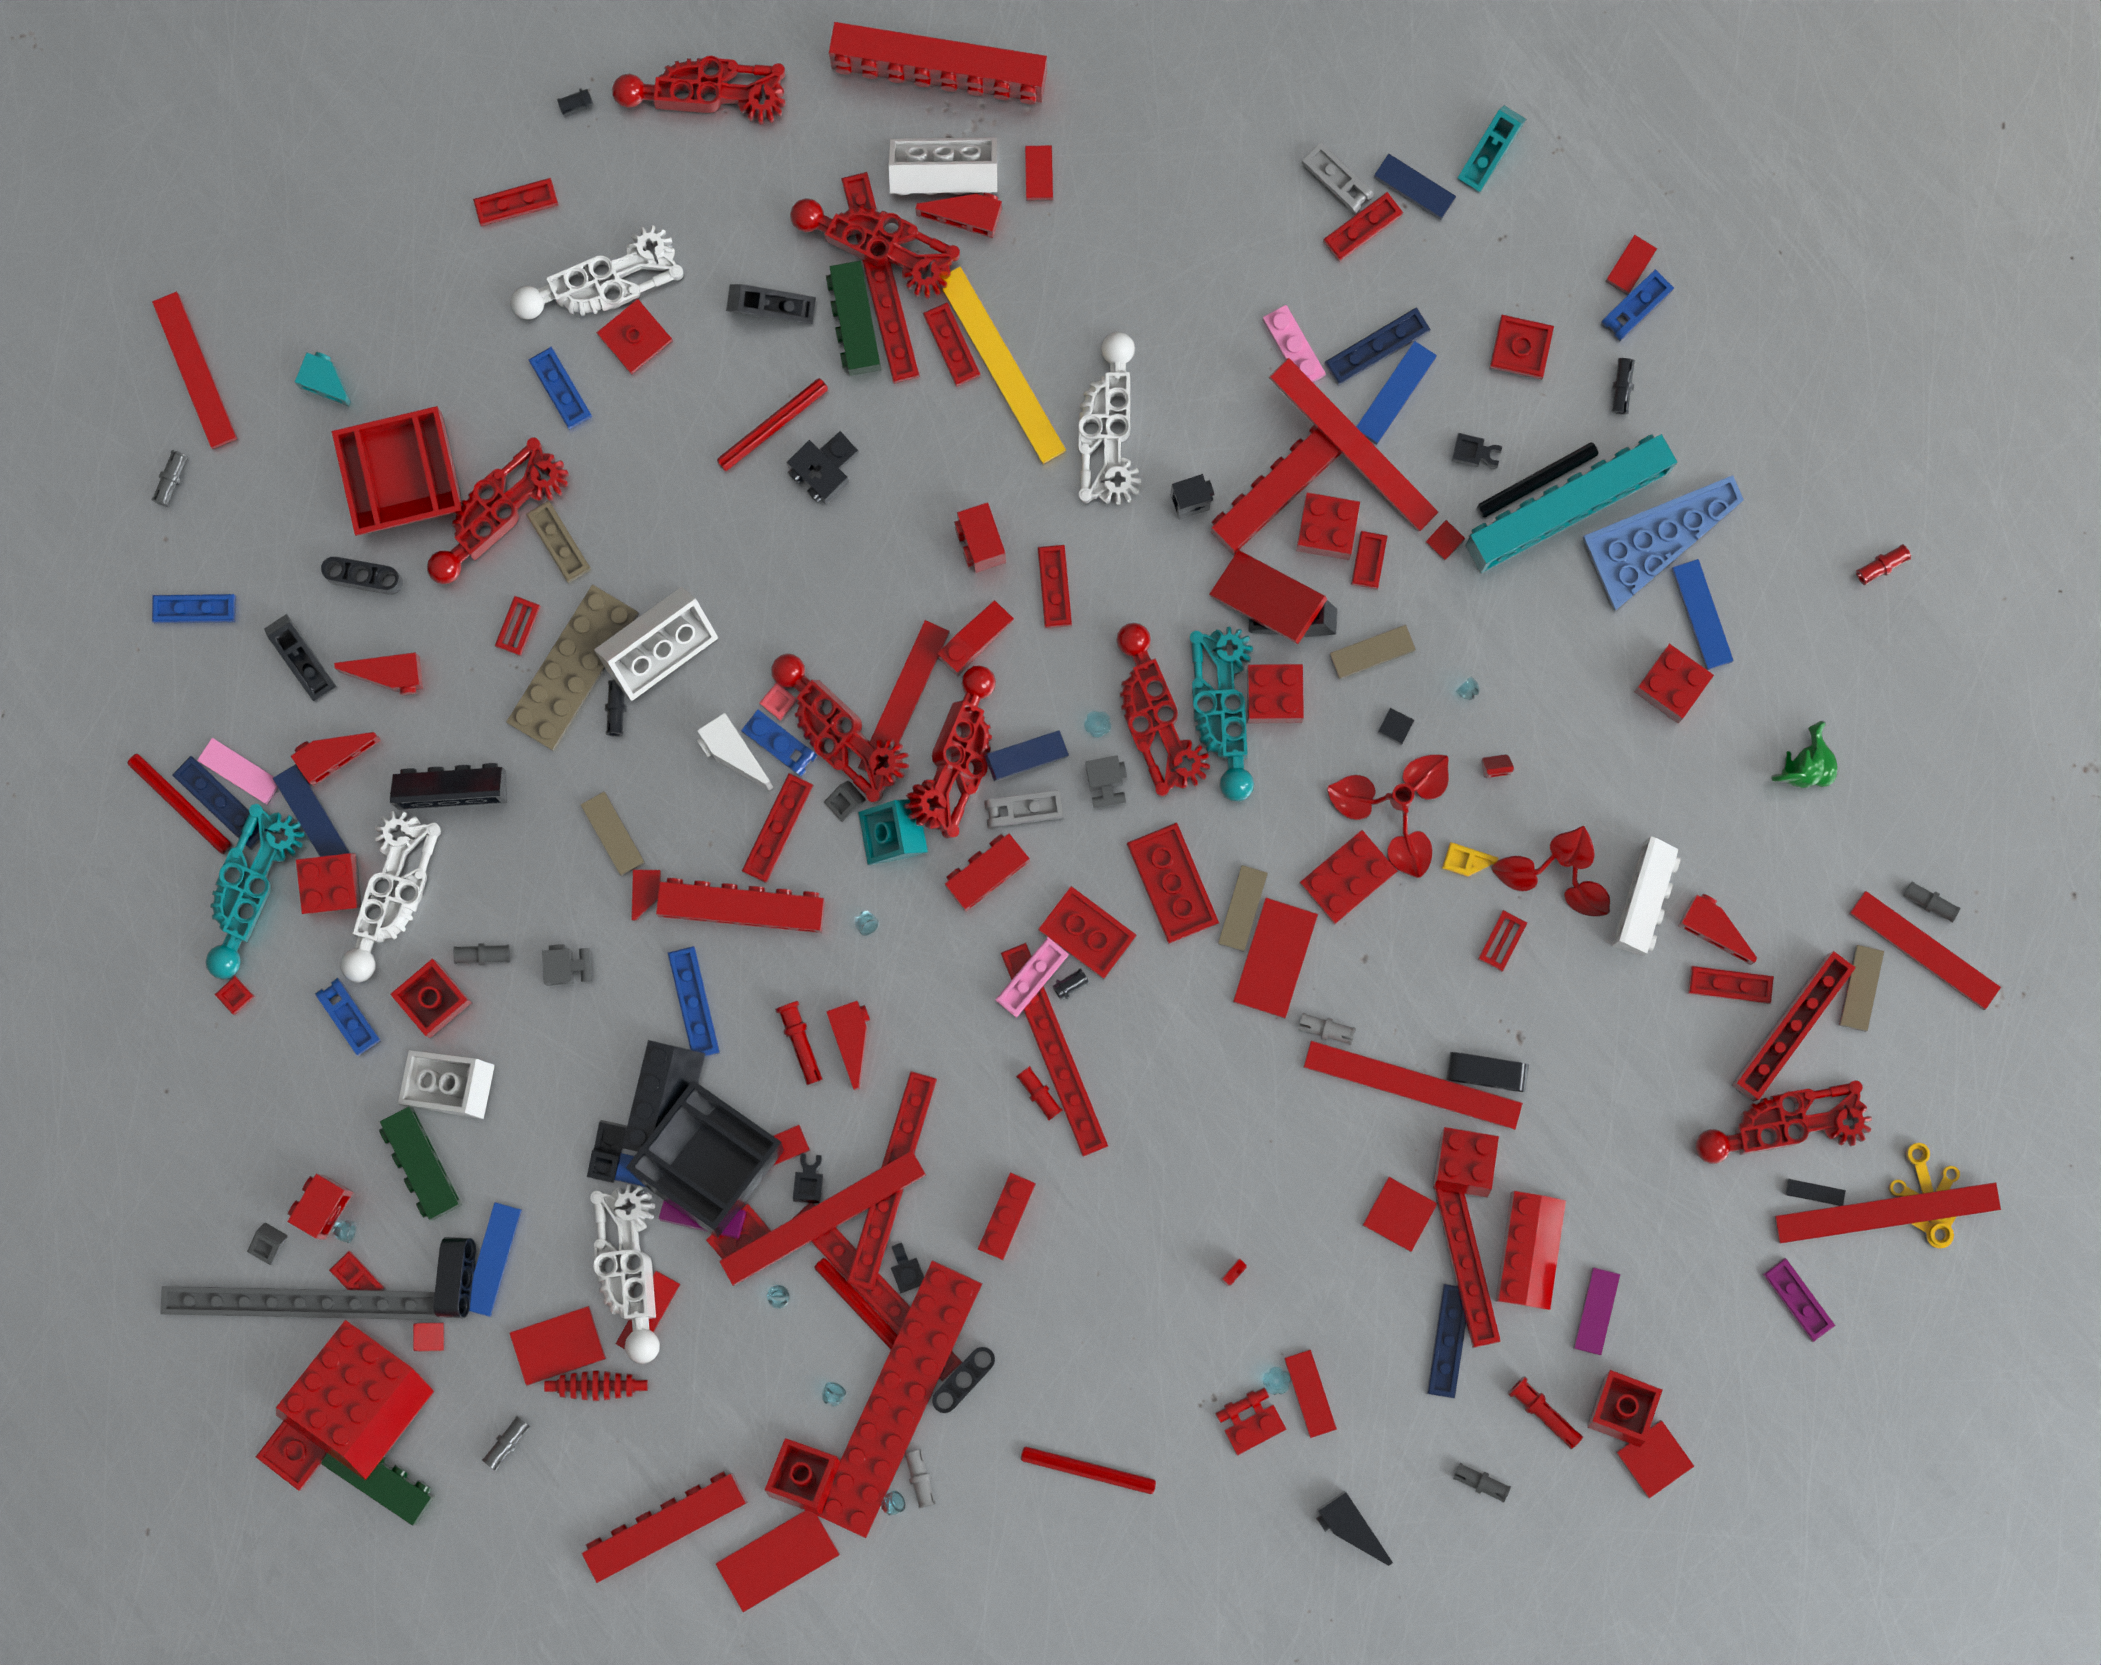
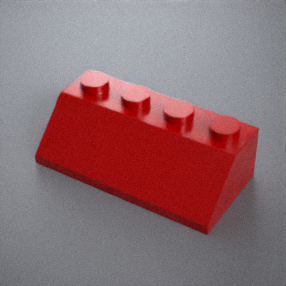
M1511 1192L1495 1302L1545 1310L1551 1309L1566 1200L1525 1192Z

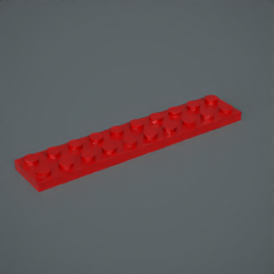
M931 1261L843 1453L821 1515H815L867 1538L983 1283L936 1261Z

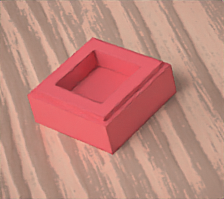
M775 683L759 704L781 721L797 703L798 699Z

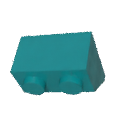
M909 799L893 800L858 812L868 865L911 858L928 852L924 827L916 825V818H908L912 811L904 807L905 804L910 803Z

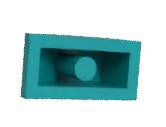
M306 352L295 379L296 385L300 389L349 407L351 400L337 368L330 361L331 357L320 352H316L315 355Z

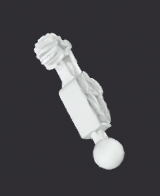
M652 225L650 233H646L645 228L641 227L640 232L642 236L632 234L631 237L636 243H629L627 245V255L612 261L606 256L593 257L547 277L549 285L540 289L533 286L519 287L511 296L510 305L514 314L522 319L536 318L544 309V304L552 300H556L557 304L561 307H566L569 310V314L574 315L575 312L580 313L581 316H585V313L590 312L597 314V311L603 309V312L609 309H618L623 304L637 299L641 292L654 286L658 287L669 281L682 279L683 269L681 266L676 265L673 260L675 250L669 247L673 243L672 238H664L666 231L662 229L656 234V228ZM651 244L653 248L655 247V256L659 264H656L653 254L647 250V245ZM599 265H606L609 268L607 274L599 276L594 272ZM641 269L665 271L639 285L622 279ZM577 275L583 277L584 282L582 285L575 287L570 284L572 277ZM616 289L620 292V295L615 300H609L605 297L607 291Z
M1123 332L1110 333L1103 340L1101 353L1104 359L1110 363V372L1100 377L1101 380L1089 384V390L1084 391L1083 394L1085 397L1084 402L1080 404L1082 412L1079 413L1078 427L1082 471H1080L1079 498L1083 503H1089L1092 499L1100 498L1105 503H1109L1113 497H1116V505H1121L1120 497H1124L1129 503L1131 502L1129 492L1138 495L1139 490L1134 486L1141 485V479L1133 478L1137 476L1139 470L1134 468L1129 471L1131 461L1121 457V442L1127 440L1131 432L1130 372H1126V363L1132 359L1135 352L1134 341ZM1116 396H1121L1126 401L1122 407L1117 408L1111 405V400ZM1088 423H1095L1099 428L1095 434L1090 435L1084 432V427ZM1115 423H1122L1126 428L1123 433L1114 434L1111 431V427ZM1104 443V466L1091 487L1090 455ZM1117 476H1120L1122 481H1124L1121 483V487H1115L1114 481Z
M395 811L390 812L392 820L388 821L386 817L382 816L381 821L385 826L376 825L375 830L383 834L377 835L375 841L384 842L379 850L387 856V860L382 873L374 874L368 882L353 931V935L358 937L355 948L346 952L341 959V971L348 980L363 982L369 979L374 973L376 965L374 956L370 953L373 943L384 942L385 939L389 938L395 940L398 938L397 934L401 931L405 932V926L408 921H412V912H416L418 904L422 899V893L427 880V873L425 871L428 861L433 853L437 837L441 834V828L438 824L421 825L416 817H411L406 821L407 813L402 811L399 819H397ZM399 828H401V831L406 836L398 837V839L395 840V837L392 835V832H397ZM425 839L418 869L401 877L407 854ZM380 880H387L389 882V888L384 893H378L375 890V885ZM408 887L414 888L416 891L414 898L409 901L403 900L401 896L403 890ZM372 906H379L381 908V914L377 919H369L367 916V911Z
M627 1184L625 1191L621 1188H616L611 1195L601 1191H594L590 1196L591 1202L594 1203L598 1239L594 1243L595 1260L593 1267L597 1274L598 1283H601L602 1286L599 1290L605 1297L603 1300L604 1304L610 1307V1312L613 1315L620 1314L622 1318L632 1321L633 1332H631L625 1342V1350L628 1357L636 1363L645 1364L651 1362L657 1356L660 1343L655 1333L649 1330V1319L656 1318L652 1261L648 1254L640 1250L638 1232L647 1228L645 1218H654V1215L648 1212L649 1209H654L656 1206L655 1203L648 1202L652 1198V1194L649 1192L644 1193V1187L637 1186L634 1188L633 1185ZM633 1204L636 1205L635 1209H632L631 1212L622 1210L632 1207ZM605 1208L618 1225L619 1250L606 1240ZM639 1256L641 1260L640 1266L633 1270L631 1262L634 1257ZM612 1259L614 1268L610 1273H607L605 1271V1264L608 1260ZM637 1284H641L643 1292L636 1298L633 1290Z

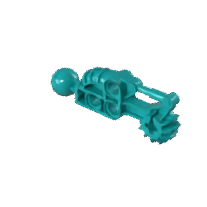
M1231 627L1226 628L1227 635H1223L1222 631L1218 629L1210 636L1202 634L1200 631H1193L1190 634L1195 678L1192 682L1194 721L1198 724L1195 728L1200 733V743H1204L1207 746L1206 751L1218 753V757L1228 761V770L1220 778L1219 786L1222 794L1231 801H1242L1253 792L1254 780L1249 771L1244 769V759H1248L1245 699L1241 692L1235 690L1234 674L1244 671L1241 660L1250 663L1251 657L1245 653L1253 652V646L1246 645L1250 641L1249 636H1244L1240 639L1241 629H1237L1235 635L1232 634ZM1227 645H1232L1233 649H1235L1231 656L1227 655V651H1222L1227 649ZM1203 648L1217 667L1218 690H1215L1203 679ZM1229 698H1236L1240 701V706L1237 709L1230 710L1225 706V702ZM1203 699H1209L1213 703V707L1209 711H1202L1198 708V703ZM1230 725L1240 726L1242 729L1241 734L1236 737L1228 735L1226 730Z
M259 804L251 805L237 845L229 851L219 871V877L215 884L217 889L212 892L214 902L211 903L210 908H213L214 912L212 920H216L220 924L219 928L224 933H227L222 945H217L209 951L205 961L207 970L215 978H231L240 969L241 959L237 951L242 941L248 943L271 893V883L267 879V875L273 862H284L286 860L285 851H288L292 857L296 856V852L292 849L293 846L303 847V844L296 841V839L305 837L304 832H295L301 827V824L296 822L291 825L293 820L291 815H288L283 823L282 815L279 812L268 815ZM258 822L261 847L249 869L243 849ZM265 829L275 834H281L284 830L288 839L286 841L281 840L278 844V840L274 835L266 832ZM230 869H238L240 872L239 879L234 883L227 882L225 877ZM255 880H263L265 882V889L260 894H254L251 891V884ZM247 904L251 905L254 910L253 915L248 919H242L239 915L240 908Z

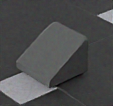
M846 781L840 784L824 803L843 822L866 799L850 781Z
M264 1223L256 1231L247 1252L272 1265L284 1245L287 1235L273 1226Z

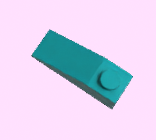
M1503 105L1488 126L1459 174L1458 179L1481 192L1527 119Z

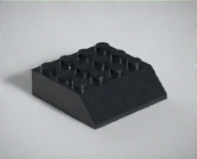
M693 1080L630 1161L626 1169L650 1191L718 1238L784 1152V1148L780 1140Z

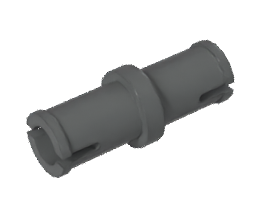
M171 450V455L164 472L161 471L158 476L160 481L151 499L153 502L168 507L175 486L180 484L181 479L179 476L188 459L187 455Z
M1913 881L1904 894V897L1925 907V911H1932L1952 923L1961 909L1939 897L1940 893L1936 891L1932 893Z
M479 943L478 946H454V964L479 963V965H485V962H510L509 945L485 946L484 943Z
M516 1416L503 1435H498L496 1438L498 1441L482 1461L496 1471L508 1453L516 1449V1443L531 1426Z
M1462 1463L1459 1464L1453 1477L1454 1480L1475 1488V1492L1479 1494L1483 1492L1503 1503L1511 1489V1486L1488 1477L1489 1473L1483 1472L1482 1474Z

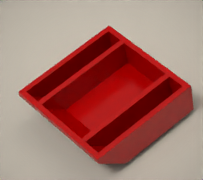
M438 406L331 431L355 536L462 511L456 471L443 415Z
M345 1320L276 1406V1416L366 1481L434 1391L412 1367Z

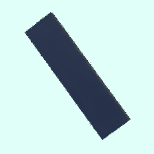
M1416 307L1326 360L1324 364L1337 385L1340 386L1429 333L1431 329Z
M190 756L172 776L236 837L240 838L241 830L249 815V809L193 756ZM258 822L246 843L250 850L260 842Z
M295 764L273 777L274 782L319 856L350 854L349 849L298 766Z
M1443 1284L1427 1394L1449 1398H1455L1466 1328V1319L1458 1286Z

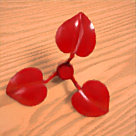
M1427 755L1411 761L1403 772L1402 778L1404 783L1398 784L1393 789L1392 794L1386 793L1385 796L1378 799H1373L1376 793L1375 786L1365 776L1350 775L1328 786L1327 792L1333 806L1343 816L1353 820H1362L1369 817L1372 811L1371 804L1377 805L1390 800L1392 807L1403 813V836H1397L1392 839L1387 849L1390 863L1397 870L1415 878H1421L1427 872L1432 860V845L1429 838L1421 831L1408 834V808L1414 799L1415 791L1419 797L1425 800L1436 799L1446 791L1449 782V758L1447 755Z
M1585 826L1556 835L1550 843L1552 855L1538 869H1535L1531 859L1523 856H1510L1500 859L1491 867L1494 874L1508 887L1517 891H1528L1536 887L1538 883L1536 875L1541 874L1556 858L1558 863L1564 867L1573 866L1572 884L1574 887L1566 889L1564 893L1568 905L1576 912L1587 916H1604L1610 913V896L1607 890L1599 883L1583 881L1579 884L1577 880L1578 869L1588 868L1592 865L1595 858L1593 843Z

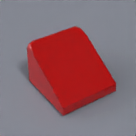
M1445 520L1427 539L1426 543L1441 558L1446 560L1464 542L1465 537Z
M1509 755L1482 758L1483 772L1486 778L1511 775L1514 771Z
M414 1323L413 1350L444 1351V1323Z

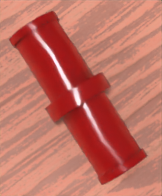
M1902 544L1885 555L1880 554L1876 556L1875 561L1856 570L1857 578L1863 585H1866L1883 574L1888 575L1892 573L1893 568L1911 560L1910 551Z
M1030 1066L1016 1076L1031 1095L1029 1097L1030 1100L1037 1103L1048 1121L1062 1111L1048 1092V1086H1044Z

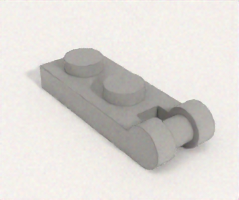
M1322 142L1302 160V164L1338 197L1353 214H1356L1361 209L1360 205L1365 200L1369 201L1374 196L1373 191ZM1352 187L1358 191L1354 197L1348 193Z
M1060 790L984 801L985 809L989 813V819H987L988 828L1064 818ZM1007 807L1008 816L1000 817L999 808Z

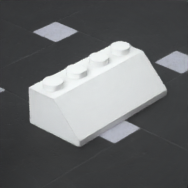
M997 137L890 139V193H897L898 195H909L910 193H924L926 195L951 193L960 195L973 192L979 194L997 192Z
M680 587L595 648L594 651L628 699L633 701L717 640L718 636L696 598L683 587Z
M1652 836L1643 843L1612 944L1613 947L1641 956L1646 955L1648 950L1653 951L1657 936L1653 935L1656 924L1661 925L1665 913L1661 906L1664 898H1669L1673 886L1672 883H1669L1672 872H1677L1681 858L1677 857L1679 849Z

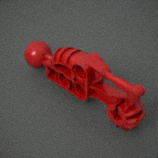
M711 55L697 58V61L687 58V61L679 63L678 60L672 66H665L663 75L661 74L659 77H656L655 85L644 84L638 76L629 73L617 78L612 87L614 100L626 108L636 107L643 100L654 101L655 109L713 113L720 108L721 104H739L741 113H749L748 120L750 122L758 117V123L762 125L764 118H767L772 123L774 122L773 115H782L780 108L785 106V100L782 99L784 89L780 84L781 80L785 77V67L780 63H776L773 66L738 65L735 60L721 59ZM709 68H716L718 70L716 74L711 76L705 74V71ZM738 73L766 76L748 85L727 83ZM764 86V95L766 100L764 101V104H759L763 96L762 87ZM680 91L689 93L684 99L676 97V94ZM707 93H712L716 96L711 101L702 99Z
M801 199L791 208L790 220L799 231L812 232L817 229L825 233L826 242L874 266H884L890 262L902 267V278L909 281L906 287L908 290L915 288L914 295L916 297L920 296L922 291L926 299L930 298V291L939 296L940 290L938 287L946 288L947 282L944 279L951 276L949 266L960 258V249L957 246H950L936 238H931L919 232L917 226L900 218L897 214L887 213L883 210L878 212V209L875 207L867 209L865 205H860L858 208L849 206V209L844 214L842 212L835 214L833 219L825 216L821 205L813 199ZM889 223H894L898 226V229L893 233H888L884 230V227ZM857 234L862 237V240L858 244H850L848 238L851 235ZM917 239L941 254L918 255L900 246V244ZM878 246L886 249L882 256H874L871 252ZM931 269V277L927 276L925 280L922 279V274H926Z
M532 437L528 439L527 445L502 469L493 470L484 479L478 481L474 485L473 490L468 494L469 498L461 502L462 511L454 513L456 519L452 521V527L455 528L454 538L458 545L451 551L444 550L432 554L427 563V573L430 578L440 584H449L455 581L460 575L461 563L470 556L475 561L516 525L519 519L517 510L526 500L531 497L540 501L546 494L550 501L553 500L552 493L554 492L561 496L562 491L559 486L567 487L568 482L564 478L569 476L568 471L563 469L564 463L561 460L555 462L554 455L544 453L540 441ZM530 457L523 478L506 491V476ZM538 469L542 474L550 476V479L548 481L542 479ZM492 489L494 491L489 499L481 498L484 490ZM505 508L512 510L509 517L499 518L501 510ZM482 527H491L489 535L484 537L478 535Z
M1128 623L1121 627L1117 633L1116 641L1120 651L1133 658L1136 667H1133V670L1129 673L1130 677L1121 683V686H1123L1122 692L1119 693L1120 697L1123 698L1121 709L1125 710L1124 719L1138 751L1143 754L1148 765V771L1155 785L1156 793L1160 797H1165L1174 786L1185 789L1187 787V779H1191L1193 786H1197L1196 775L1205 780L1206 774L1200 771V769L1209 770L1210 764L1201 763V761L1207 760L1209 755L1204 753L1199 756L1198 754L1202 750L1201 745H1198L1193 751L1191 750V740L1179 739L1174 727L1178 718L1177 707L1156 658L1151 660L1147 651L1151 643L1150 633L1145 626L1139 623ZM1152 683H1159L1163 687V691L1158 696H1151L1147 692L1148 686ZM1162 708H1170L1173 711L1174 715L1171 720L1162 721L1158 717V712ZM1143 718L1147 720L1148 728L1143 732L1136 731L1133 728V723L1136 719ZM1156 733H1159L1168 754L1165 781L1150 752ZM1183 758L1195 762L1192 764V770L1187 771L1185 767L1179 768L1183 764Z
M787 653L780 655L774 660L771 667L774 681L781 687H794L800 692L796 697L799 707L794 715L798 717L799 723L797 726L803 730V737L806 740L810 739V745L814 748L817 755L826 760L834 769L842 770L854 781L853 783L866 794L868 801L879 802L883 798L882 792L885 790V786L895 785L896 777L904 778L905 776L900 769L909 768V764L903 763L902 760L909 757L908 753H900L903 745L898 743L894 746L893 739H887L884 743L882 739L877 738L870 742L860 732L862 730L861 719L820 680L812 679L810 681L805 676L803 662L796 655ZM826 700H829L832 704V710L828 714H825L822 709L823 703ZM846 718L852 724L850 731L847 733L842 729V722ZM828 738L834 743V748L830 753L824 747ZM848 747L863 760L870 783L848 765ZM883 757H889L887 760L889 767H883L885 763L882 759Z
M980 665L972 666L962 676L961 684L965 696L962 701L952 703L932 751V761L937 766L934 779L924 780L921 785H914L912 787L913 792L906 795L910 803L905 804L904 807L912 811L908 818H916V825L918 826L925 824V827L928 829L938 828L945 838L958 836V826L964 814L968 798L971 794L976 793L982 777L985 776L988 770L984 756L991 751L989 741L992 740V735L989 734L988 730L991 729V726L984 721V710L978 708V704L981 699L987 698L995 690L996 679L994 673L989 668ZM957 725H958V726L960 727V729H961V736H960V737H959V736L957 735V733H956V726H957ZM947 750L951 753L950 761L946 758ZM969 762L973 764V773L969 770ZM956 780L961 796L951 814L949 793Z
M1854 1080L1848 1084L1831 1086L1828 1089L1788 1091L1783 1094L1773 1095L1769 1100L1762 1098L1760 1103L1750 1104L1748 1111L1741 1113L1742 1122L1738 1124V1130L1735 1131L1736 1134L1726 1136L1717 1129L1703 1131L1696 1141L1697 1154L1703 1161L1709 1164H1718L1723 1162L1729 1153L1739 1150L1740 1155L1795 1146L1806 1140L1809 1133L1823 1130L1829 1139L1839 1136L1838 1145H1844L1847 1140L1849 1146L1856 1145V1139L1860 1142L1866 1139L1862 1132H1871V1128L1864 1123L1872 1121V1117H1863L1862 1114L1866 1112L1867 1106L1859 1101L1863 1085L1860 1081ZM1847 1095L1829 1112L1806 1115L1807 1110L1815 1099ZM1784 1098L1793 1101L1795 1106L1793 1112H1788L1783 1108L1782 1102ZM1843 1120H1852L1853 1125L1850 1127L1843 1125ZM1790 1125H1794L1799 1129V1139H1793L1789 1136L1788 1128ZM1763 1130H1768L1772 1133L1773 1142L1771 1144L1762 1141L1761 1133Z

